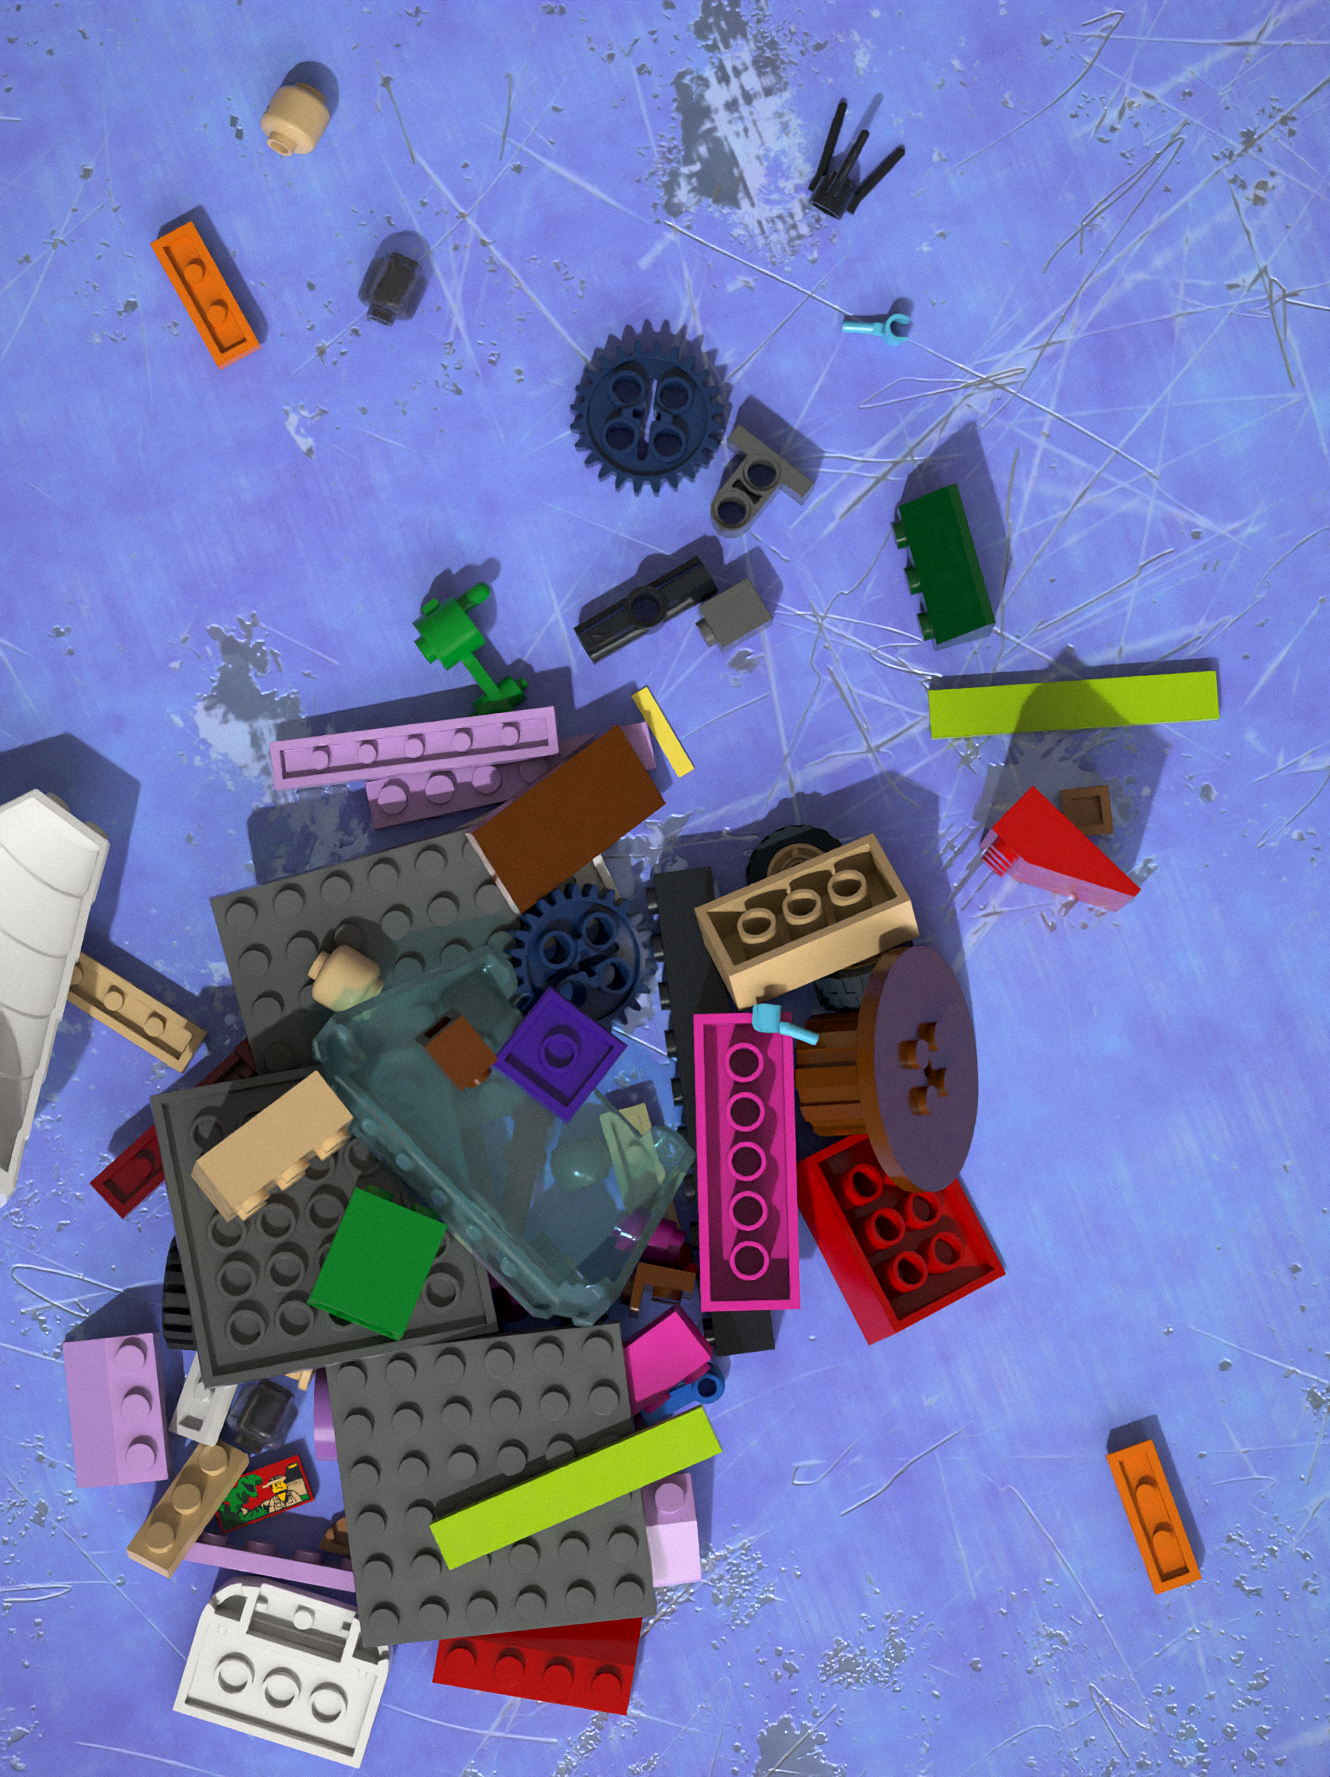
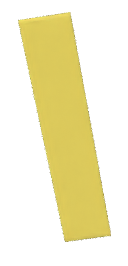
M645 687L631 695L677 776L680 778L694 770L693 765L648 688Z

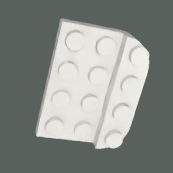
M260 1576L232 1577L212 1595L200 1616L173 1710L359 1769L392 1667L393 1645L363 1648L357 1606Z

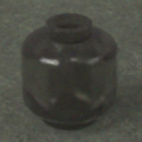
M389 251L385 257L373 258L369 263L357 293L360 302L369 308L366 316L375 322L390 327L393 326L395 320H411L427 287V280L420 272L422 266L404 255Z
M260 1379L258 1384L249 1383L244 1385L226 1419L229 1428L237 1434L233 1442L244 1450L256 1455H260L263 1448L267 1450L282 1448L299 1416L298 1408L293 1402L295 1395L285 1387L268 1379Z

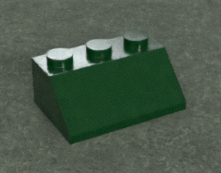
M957 483L945 486L898 506L897 520L890 522L897 549L906 548L910 566L903 568L910 595L918 594L923 612L916 614L922 640H931L934 651L989 637L996 621Z

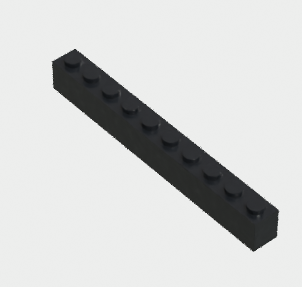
M711 866L653 874L655 885L645 886L649 915L658 914L661 933L652 934L655 963L665 962L667 981L658 982L661 1011L671 1010L673 1029L664 1030L668 1059H678L680 1077L670 1078L674 1107L684 1105L686 1125L677 1126L680 1155L690 1154L692 1173L683 1174L687 1203L696 1202L697 1211L698 1177L693 1014L730 1013L727 987L705 946L694 910L696 907L715 900ZM699 1221L689 1222L693 1251H699ZM698 1270L696 1277L699 1292V1300H701L700 1270ZM770 1310L711 1311L712 1318L702 1319L704 1337L712 1347L716 1348L717 1357L775 1349Z

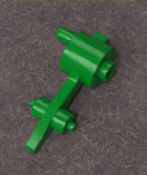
M484 582L476 583L457 598L449 595L440 603L435 598L420 608L423 615L412 622L420 637L414 640V643L430 665L438 659L446 671H449L462 662L484 692V694L471 702L475 711L469 717L512 712L515 707L527 699L522 691L529 687L523 677L514 681L510 675L495 685L473 655V652L486 644V641L467 614L490 597L491 589Z

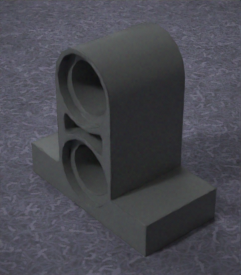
M739 424L727 438V448L740 457L743 462L715 495L711 503L710 521L714 530L725 538L743 536L780 490L802 506L812 494L814 482ZM757 466H766L774 472L775 479L769 486L757 487L748 478L750 470ZM737 503L741 505L746 515L737 524H727L719 518L718 511L724 504Z

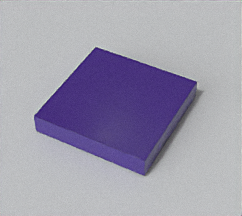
M549 986L498 1051L496 1057L499 1060L491 1067L564 1123L568 1124L628 1045Z

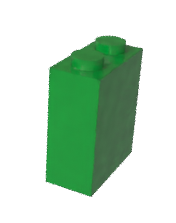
M366 1185L365 1190L355 1187L306 1304L399 1341L406 1330L448 1225L439 1222L440 1215L427 1207L412 1204L411 1209L393 1203L394 1195L381 1188Z

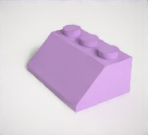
M160 1332L62 1343L77 1488L126 1485L168 1480L175 1477L171 1434L168 1431L170 1424Z
M691 1473L669 1475L643 1486L655 1587L701 1582L697 1518Z

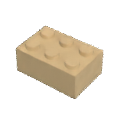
M316 1070L196 1160L191 1176L227 1222L237 1215L242 1221H245L267 1203L265 1200L270 1197L267 1193L276 1185L284 1191L306 1174L305 1170L310 1166L308 1163L310 1159L318 1155L321 1161H324L345 1144L344 1140L350 1136L347 1129L354 1117Z

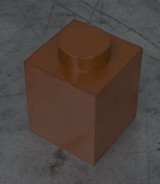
M450 1008L414 1039L446 1080L459 1091L466 1087L469 1089L475 1088L484 1082L492 1072L490 1066L499 1060L465 1017L453 1008Z

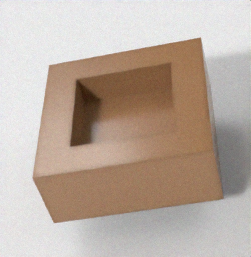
M1108 785L1059 791L1061 813L1086 837L1114 833Z

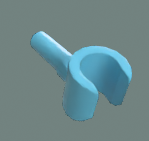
M900 313L890 316L885 322L872 323L843 320L842 332L873 334V336H881L887 345L899 346L909 337L895 336L890 330L891 323L899 325L908 324L910 318Z
M763 1003L753 1006L752 1026L756 1031L780 1033L816 1045L819 1038L818 1033L789 1022H780L782 1006Z

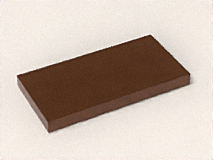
M609 724L466 831L465 835L512 911L516 914H522L534 905L539 898L542 899L666 803L619 724Z

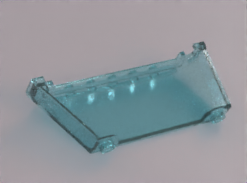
M490 944L471 951L332 1016L310 1045L314 1061L322 1062L326 1083L354 1117L348 1129L425 1207L440 1215L438 1221L448 1225L447 1230L533 1317L550 1319L553 1315L572 1318L573 1325L586 1328L594 1325L619 1298L621 1291L696 1157V1153L685 1142L684 1138L678 1132L660 1125L651 1127L642 1135L596 1088L570 1122L566 1124L491 1066V1074L477 1087L472 1089L466 1087L459 1091L452 1086L414 1041L418 1035L450 1008H453L465 1017L496 1055L525 1018L509 1001L515 994L518 986L513 966Z

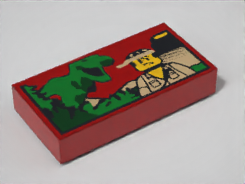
M300 1454L240 1476L215 1512L222 1534L316 1500Z

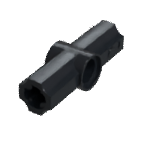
M695 556L648 585L634 588L626 598L574 627L573 630L588 657L596 665L643 636L658 632L667 622L717 594L718 589L705 565L698 556ZM650 599L659 606L660 611L655 619L649 622H642L634 617L632 609L640 600Z

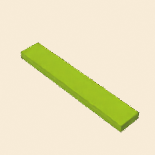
M1216 671L930 690L927 692L931 740L1214 721L1220 718Z
M702 1403L431 1521L429 1526L449 1570L722 1453L723 1447Z

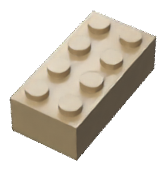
M874 833L694 908L705 946L739 1012L919 936L911 899Z

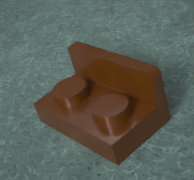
M638 1262L636 1273L626 1272L621 1304L629 1306L628 1317L638 1319L643 1291L652 1292L651 1301L673 1306L677 1302L680 1304L681 1298L691 1300L696 1273Z

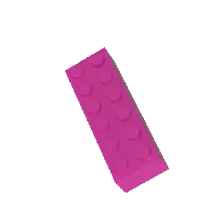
M781 1012L780 1022L792 1024V1012ZM753 1013L693 1014L701 1312L800 1309L793 1037L780 1033L756 1031L752 1026Z

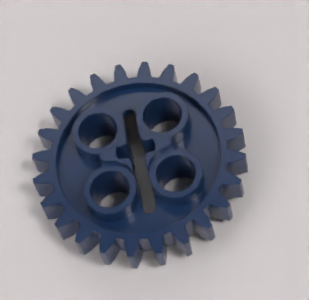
M636 341L634 354L628 356L619 345L616 347L617 361L612 363L605 356H599L600 366L603 370L600 374L591 369L585 370V376L591 383L590 387L578 385L575 387V393L585 400L584 403L570 405V412L582 417V420L570 424L571 433L585 435V437L574 444L576 452L590 450L591 453L585 459L584 466L588 469L600 464L602 467L598 474V480L601 483L611 475H614L616 477L615 491L620 492L627 482L633 483L635 497H639L644 485H650L654 496L659 497L661 483L665 482L668 483L674 492H677V477L682 475L691 483L695 482V474L692 469L694 464L704 469H708L710 466V462L703 452L719 451V444L711 439L710 435L724 433V425L712 421V418L724 414V405L710 404V401L720 394V389L718 386L704 387V384L710 377V371L706 369L695 374L693 372L696 364V357L694 355L683 363L678 361V346H675L668 356L661 355L660 341H655L651 353H644L640 341ZM655 378L657 386L653 403L654 418L660 421H652L649 431L647 457L645 460H639L637 455L641 439L640 419L635 417L643 416L648 380ZM623 382H631L639 387L641 392L636 400L630 403H623L615 398L613 394L615 388ZM674 388L680 389L686 394L688 400L679 409L667 408L660 400L665 391ZM616 429H625L633 435L634 440L628 448L617 450L608 445L606 441L608 435ZM664 435H671L680 441L681 448L672 456H663L655 450V442Z
M566 883L564 894L557 888L547 894L549 903L539 898L532 905L535 911L534 914L525 912L517 914L525 926L522 930H508L507 933L517 940L516 947L504 948L502 951L505 955L514 958V964L503 968L502 973L516 977V982L511 984L506 991L514 995L522 994L523 997L515 1006L517 1011H531L549 986L560 993L561 988L568 981L573 988V995L570 1001L611 1033L610 1020L616 1024L627 1025L628 1021L624 1010L626 1008L635 1011L642 1009L634 997L636 993L650 994L651 990L641 981L643 976L656 974V970L644 965L645 959L654 956V950L644 948L642 944L652 935V931L636 928L644 916L638 912L627 913L631 903L629 899L618 898L614 901L615 890L603 888L598 893L596 884L585 883L582 890H580L578 884ZM595 918L598 922L599 931L596 938L590 942L586 935V928L588 923ZM553 936L557 949L553 958L548 961L544 956L543 949L546 941ZM613 942L616 944V949L614 951L607 954L596 955L610 947L613 944ZM580 953L587 955H595L591 958L588 957L580 961ZM578 963L579 970L564 967ZM612 963L615 976L612 983L606 987L602 974L605 967ZM552 969H561L548 977L546 981L543 980L545 972Z

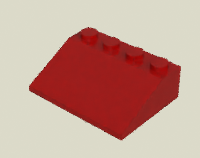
M1034 786L990 829L979 845L984 851L981 860L1000 878L1007 873L1013 880L1113 912L1120 910L1141 891L1134 882Z
M868 1134L850 1135L796 1163L797 1206L868 1345L908 1328L1006 1275L957 1177L948 1187L941 1191L907 1192L894 1184L887 1176L874 1153Z
M643 1617L440 1639L432 1683L627 1716Z

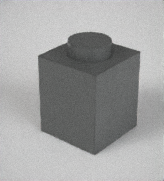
M746 578L698 606V614L701 620L697 621L695 625L707 646L710 648L717 644L721 653L724 654L770 627L773 618L749 578Z

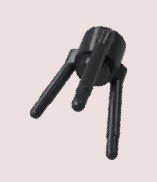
M845 102L838 104L816 175L808 187V190L812 192L808 202L821 212L837 220H841L845 211L853 215L860 202L905 155V150L898 148L855 193L852 192L856 183L848 178V175L870 135L869 131L864 129L852 145L839 171L831 170L828 176H826L847 109Z

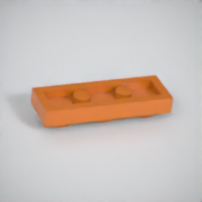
M192 221L150 243L219 370L261 349L256 336Z
M1147 1439L1105 1454L1154 1594L1158 1595L1202 1579L1152 1439Z

